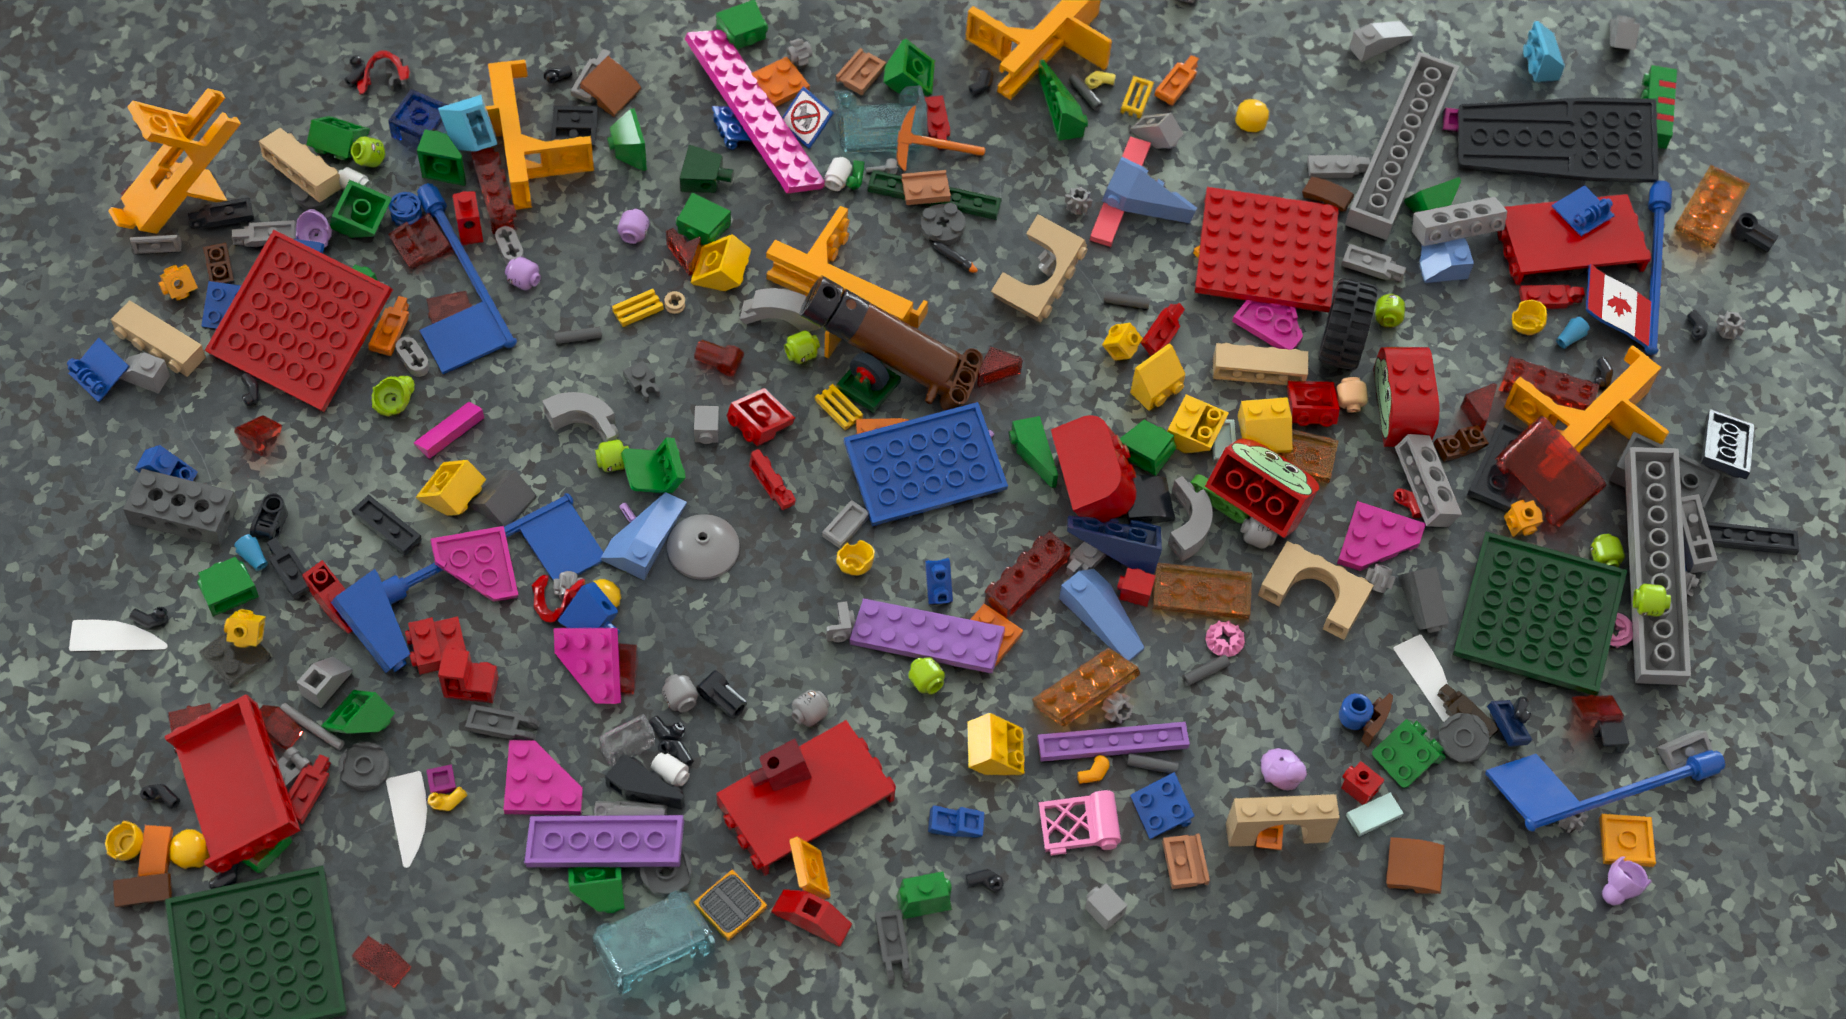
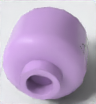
M639 209L627 210L621 216L617 228L618 234L627 243L634 244L640 242L646 236L650 221Z
M524 257L512 259L505 269L508 282L522 290H529L532 286H537L541 279L538 265Z

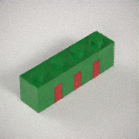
M1651 65L1649 72L1644 73L1642 79V86H1645V89L1642 91L1641 98L1656 99L1658 148L1667 149L1673 136L1677 69Z

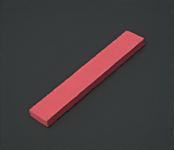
M1130 136L1122 157L1143 166L1151 143ZM1104 202L1091 233L1090 241L1111 247L1125 211L1111 207Z

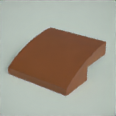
M609 56L580 83V88L597 99V105L613 117L641 90L638 82Z
M1391 837L1387 887L1414 889L1415 893L1441 894L1445 846L1430 841Z

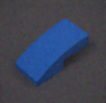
M933 805L930 808L929 833L958 837L983 836L984 812L964 807L953 810Z

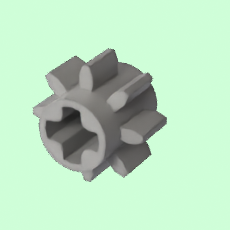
M800 38L790 41L791 47L786 48L789 60L792 63L796 62L797 66L808 64V58L813 56L809 42H803V39Z
M1082 187L1071 188L1070 194L1065 195L1066 210H1070L1075 215L1086 214L1087 208L1092 207L1091 192H1087Z
M1044 250L1038 257L1041 262L1038 267L1048 277H1051L1056 269V257L1052 252Z
M1727 311L1724 316L1720 315L1716 321L1718 325L1715 330L1719 331L1722 338L1734 340L1737 335L1741 336L1745 330L1743 325L1746 321L1742 320L1739 313Z
M1376 564L1374 569L1368 568L1365 579L1374 585L1372 590L1385 593L1386 588L1392 589L1396 577L1391 575L1393 571L1391 568Z
M572 571L560 573L559 579H554V595H559V598L563 601L565 590L571 588L578 580L583 578H578L577 573Z
M1116 691L1113 692V695L1105 697L1103 707H1101L1102 710L1107 712L1105 718L1111 722L1116 721L1119 724L1122 723V720L1130 718L1132 708L1134 707V705L1128 703L1131 697Z
M1582 812L1559 820L1558 827L1566 829L1568 833L1574 828L1580 831L1588 816Z

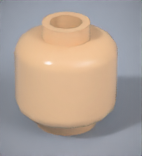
M1358 377L1342 379L1341 383L1337 385L1339 406L1347 409L1349 413L1361 411V407L1365 406L1368 402L1366 383L1360 381Z

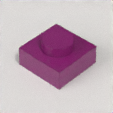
M452 764L426 770L431 794H447L456 790Z

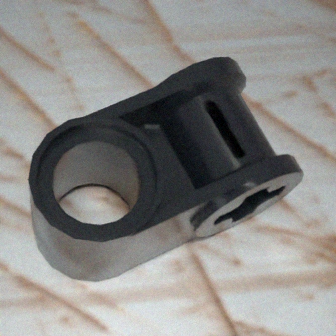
M272 493L264 497L250 527V535L252 537L260 536L270 540L276 537L277 540L279 539L281 529L288 516V511L281 495ZM273 507H279L276 510H271Z

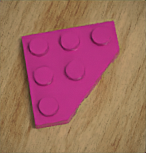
M1246 300L1233 316V323L1278 349H1296L1303 338L1302 330L1299 329L1297 322L1298 316L1295 307Z
M1357 501L1337 564L1361 571L1368 568L1371 564L1396 557L1398 553L1418 548L1426 524Z
M504 526L431 538L430 542L435 565L493 602L518 598Z
M554 628L555 654L594 703H621L618 629Z
M509 740L504 814L581 815L582 787L536 741Z

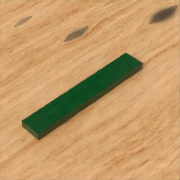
M877 170L872 171L867 192L905 200L902 176ZM949 187L950 201L925 203V205L930 206L953 203L962 213L997 220L1002 198Z

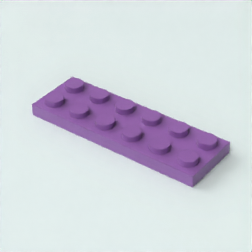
M863 598L850 637V644L923 659L930 657L938 663L993 674L1004 637L1005 627Z
M683 815L530 816L524 863L526 867H680L684 818Z

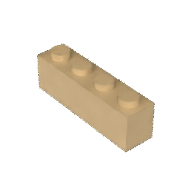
M279 128L259 141L262 157L319 203L341 189L338 171L334 167L328 166L320 156L314 155L305 144L299 143L291 133H287L282 128Z
M130 300L111 319L114 327L113 331L120 339L124 340L126 338L138 350H145L150 355L165 360L168 367L175 373L180 372L188 377L206 358L200 343Z
M1216 343L1213 355V379L1287 385L1288 381L1307 380L1308 351Z

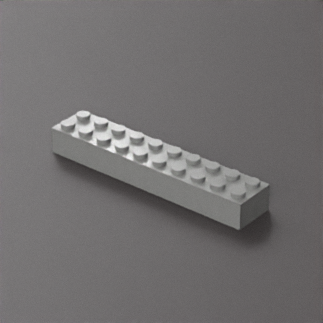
M1418 52L1351 205L1345 223L1346 226L1384 240L1388 239L1454 84L1459 69L1458 65Z
M1630 447L1624 459L1635 683L1685 685L1691 677L1679 449ZM1642 584L1662 585L1665 587L1666 593L1671 595L1670 608L1665 609L1660 617L1640 615L1637 609L1633 608L1634 590L1639 589Z

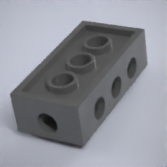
M1633 432L1609 481L1626 488L1624 458L1630 447H1668ZM1679 453L1681 497L1699 494L1704 510L1721 472L1709 469L1700 462Z
M142 469L123 510L129 524L221 546L239 505L234 491Z

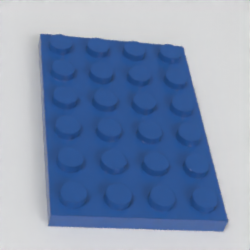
M978 402L844 437L843 440L872 526L1007 490L1008 488Z

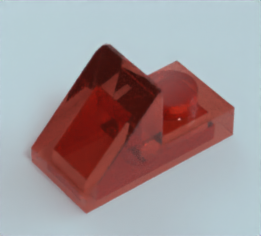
M673 227L666 231V244L688 276H691L694 273L701 251V237L686 243L683 235H679Z
M262 415L235 427L234 433L242 446L259 455H263L266 440L280 434L282 425Z
M369 935L352 955L354 961L393 988L411 968L388 943L382 945Z

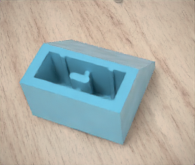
M1534 21L1532 29L1528 33L1527 43L1523 46L1524 57H1527L1529 63V73L1533 75L1535 82L1560 80L1565 66L1555 35L1542 23Z
M482 95L438 108L447 134L458 150L478 151L497 145L496 134Z

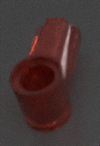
M705 340L698 342L694 354V359L715 366L719 372L727 376L735 375L744 357V352L736 346L727 345L722 347Z

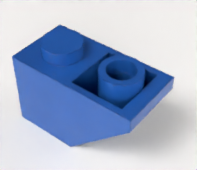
M161 445L146 449L135 468L139 473L142 469L190 481H193L198 471Z

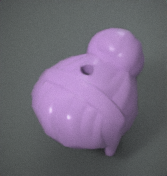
M309 209L302 213L296 221V239L320 242L325 244L324 248L328 246V242L332 237V229L323 214L315 209Z
M1280 748L1268 750L1261 759V772L1265 782H1271L1279 789L1294 790L1306 777V766L1290 750H1282Z
M1620 857L1611 865L1608 873V884L1604 886L1602 891L1604 900L1611 905H1620L1625 899L1639 896L1652 882L1651 879L1648 880L1645 870L1639 864L1632 861H1624L1625 857Z

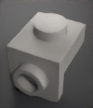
M847 602L837 603L839 625L826 627L828 642H843L851 637V625H855L853 610L849 611Z

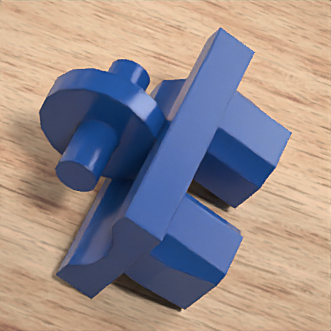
M950 559L925 561L928 603L942 604L953 602Z

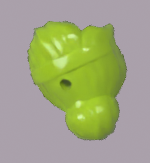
M390 376L380 381L379 384L372 388V408L379 414L388 417L404 411L410 401L411 394L415 390L412 377Z

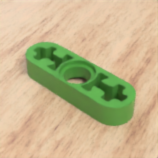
M1198 474L1191 480L1190 483L1194 486L1196 493L1204 489L1211 505L1234 521L1243 524L1244 520L1250 517L1206 488L1205 485L1208 478Z

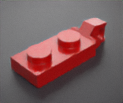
M943 95L921 98L928 137L947 140V137L950 136V125Z
M1523 285L1519 288L1521 302L1527 300L1539 301L1546 309L1567 308V306L1573 305V303H1581L1585 296L1583 287L1570 288L1569 285Z
M1181 303L1170 304L1169 307H1165L1140 342L1150 356L1168 345L1180 328L1178 319L1185 310Z
M759 449L753 451L749 467L773 501L776 500L782 510L794 506L796 499L792 491L786 489L782 477L774 472L769 458L763 456Z
M319 754L313 766L303 767L288 793L297 822L303 824L330 775L327 771L331 762L328 757Z

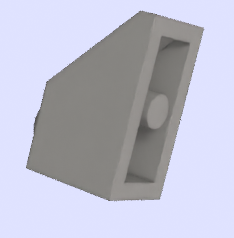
M1172 113L1143 116L1130 128L1132 133L1144 141L1150 142L1156 149L1173 148L1184 135Z
M143 352L127 358L125 362L130 367L119 379L159 394L170 377V373L165 360Z

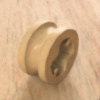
M673 291L665 296V309L669 313L678 314L685 309V297L682 293ZM672 300H676V302L679 301V305L674 306L673 303L671 304V301H672Z

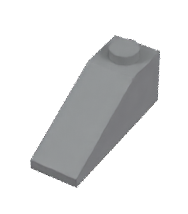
M1401 21L1370 23L1353 32L1349 48L1363 62L1412 39L1414 35Z
M1697 494L1681 497L1684 557L1689 573L1712 570L1718 559L1700 496Z

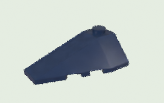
M1068 516L1067 532L1131 569H1141L1146 573H1155L1162 552L1161 526L1130 520L1129 524H1119L1117 519H1110L1109 522L1104 523L1093 517Z

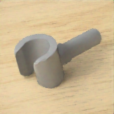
M888 159L885 166L866 167V173L877 170L896 174L898 166H896L897 160Z

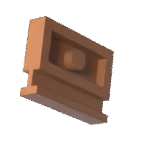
M860 48L836 75V82H842L845 87L863 95L885 70L886 62L870 53L866 54Z
M946 170L902 174L901 180L906 205L950 201L951 195Z
M1200 833L1195 836L1183 835L1163 838L1162 843L1172 889L1193 887L1198 884L1208 885L1210 879Z

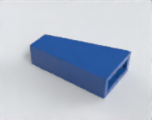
M374 569L337 595L331 604L384 672L387 673L391 669L396 672L407 664L405 659L410 655V652L379 574Z

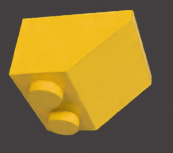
M733 234L702 246L690 283L720 291H727L740 286L743 281L745 268L749 262L748 258L751 249Z
M1170 343L1135 367L1130 393L1148 411L1155 406L1160 407L1170 395L1178 394L1184 387L1185 372Z
M1288 398L1241 401L1237 417L1242 438L1259 442L1276 453L1292 452V416Z
M468 460L443 462L417 494L416 498L446 516L460 515L466 511L468 502L472 497L480 493L482 490L481 486L486 481V478Z

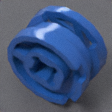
M401 192L392 197L389 209L392 221L397 226L407 228V226L412 225L414 227L422 220L423 213L420 199L415 194Z

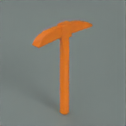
M916 105L906 114L901 129L898 132L897 163L903 171H906L908 146L911 143L980 156L985 154L984 147L911 133Z

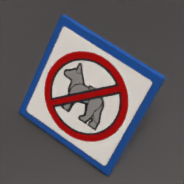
M802 87L782 118L793 135L805 146L811 148L834 112L808 89Z

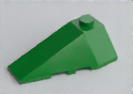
M1039 60L1038 77L1058 141L1084 137L1085 128L1088 127L1087 116L1083 115L1080 105L1045 60Z

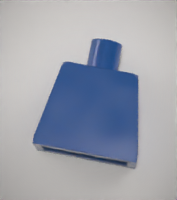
M592 582L580 588L558 622L567 628H616L612 621L618 614V610L598 585Z

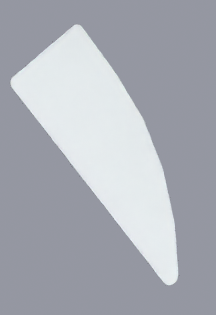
M74 620L72 622L69 650L166 649L168 645L152 633L134 625L109 620Z
M1417 635L1395 646L1393 649L1442 721L1445 722L1450 716L1445 713L1444 702L1437 694L1439 689L1447 683V680L1434 652L1423 636Z
M420 771L386 779L402 862L406 868L411 865L420 847L426 825V793Z

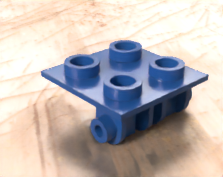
M712 106L714 112L713 121L718 127L720 136L724 138V144L727 148L735 149L738 141H752L730 107Z
M1586 186L1581 187L1552 205L1580 236L1615 216L1610 211L1611 206H1613L1612 201L1609 198L1599 200Z
M208 282L201 327L218 328L239 291L240 285Z
M100 338L94 342L80 360L71 358L67 362L69 374L98 402L102 400L130 367Z
M1175 772L1130 795L1149 839L1180 824L1182 827L1189 826L1191 824L1190 819L1195 817Z

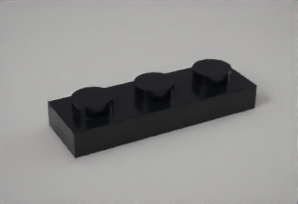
M369 494L351 510L353 516L404 556L422 540L419 533Z

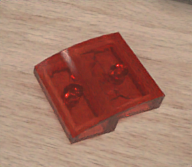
M429 213L412 225L405 222L388 234L410 268L430 262L453 249Z

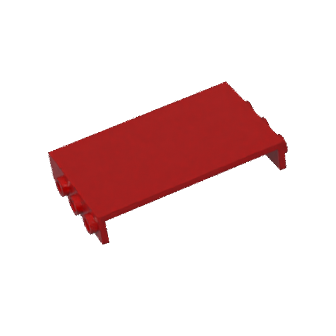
M1628 194L1597 197L1599 200L1609 198L1612 201L1613 206H1611L1610 211L1615 216L1583 236H1580L1552 207L1558 201L1504 207L1507 210L1504 230L1497 231L1498 239L1502 240L1504 246L1503 254L1508 259L1509 273L1514 278L1515 284H1521L1524 274L1589 268L1590 264L1594 267L1637 263L1639 271L1644 272L1651 260V253L1646 248L1644 233L1640 231L1638 216L1633 211Z
M247 694L230 703L221 705L218 709L207 715L199 716L195 721L178 727L165 736L166 741L176 748L197 818L206 841L210 858L204 860L205 866L216 873L225 872L233 865L243 860L251 859L256 853L266 848H272L283 839L301 831L258 703Z
M847 720L799 746L812 778L773 791L769 782L754 787L750 775L716 793L717 804L724 814L725 824L730 830H735L738 835L736 839L743 850L747 848L751 854L750 861L756 870L761 869L765 876L769 874V865L792 852L790 839L799 837L809 843L884 798H887L890 803L894 801L896 790L894 781L891 777L884 775L880 761L876 757L872 758L868 752L869 747L866 741L856 735Z

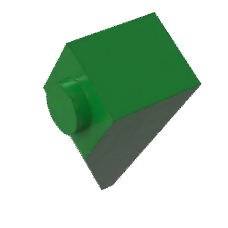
M1040 416L1013 421L1012 430L1008 432L1010 444H1014L1018 455L1051 488H1055L1058 473Z

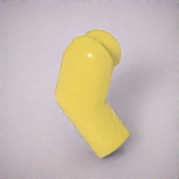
M1095 71L1085 79V83L1090 89H1094L1103 83L1114 85L1116 74Z

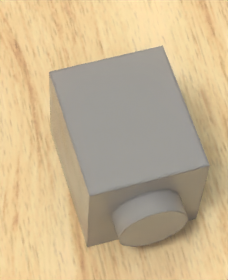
M695 406V442L703 444L718 443L719 406Z
M1104 884L1100 889L1095 887L1086 896L1085 909L1105 930L1109 929L1125 915L1127 904L1107 884Z

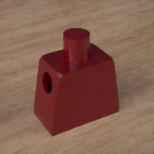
M796 739L760 756L759 760L763 768L749 773L754 787L769 782L773 791L812 778Z

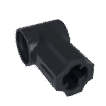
M1747 212L1742 213L1731 228V234L1736 240H1748L1769 252L1779 235L1758 224L1756 216Z
M716 670L696 686L697 692L706 702L716 704L731 719L738 717L747 706V701L729 686L726 678Z

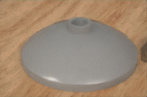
M700 514L682 520L673 528L667 541V553L671 564L681 574L693 579L706 580L723 575L731 569L739 555L740 546L736 531L727 521L714 515ZM700 537H706L707 539H706V540H700L699 538H700Z

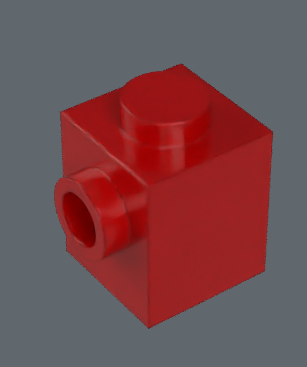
M1127 568L1126 575H1120L1117 590H1121L1119 600L1147 607L1156 575L1146 573L1141 569Z
M1360 761L1355 768L1350 766L1342 776L1345 780L1341 789L1364 805L1370 802L1379 792L1384 779Z

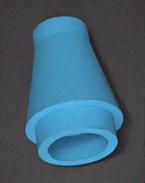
M1581 317L1572 318L1560 336L1556 338L1557 344L1561 348L1566 349L1569 345L1587 336L1590 330L1588 323Z
M247 534L236 541L234 544L236 553L248 562L255 571H260L268 565L255 537Z

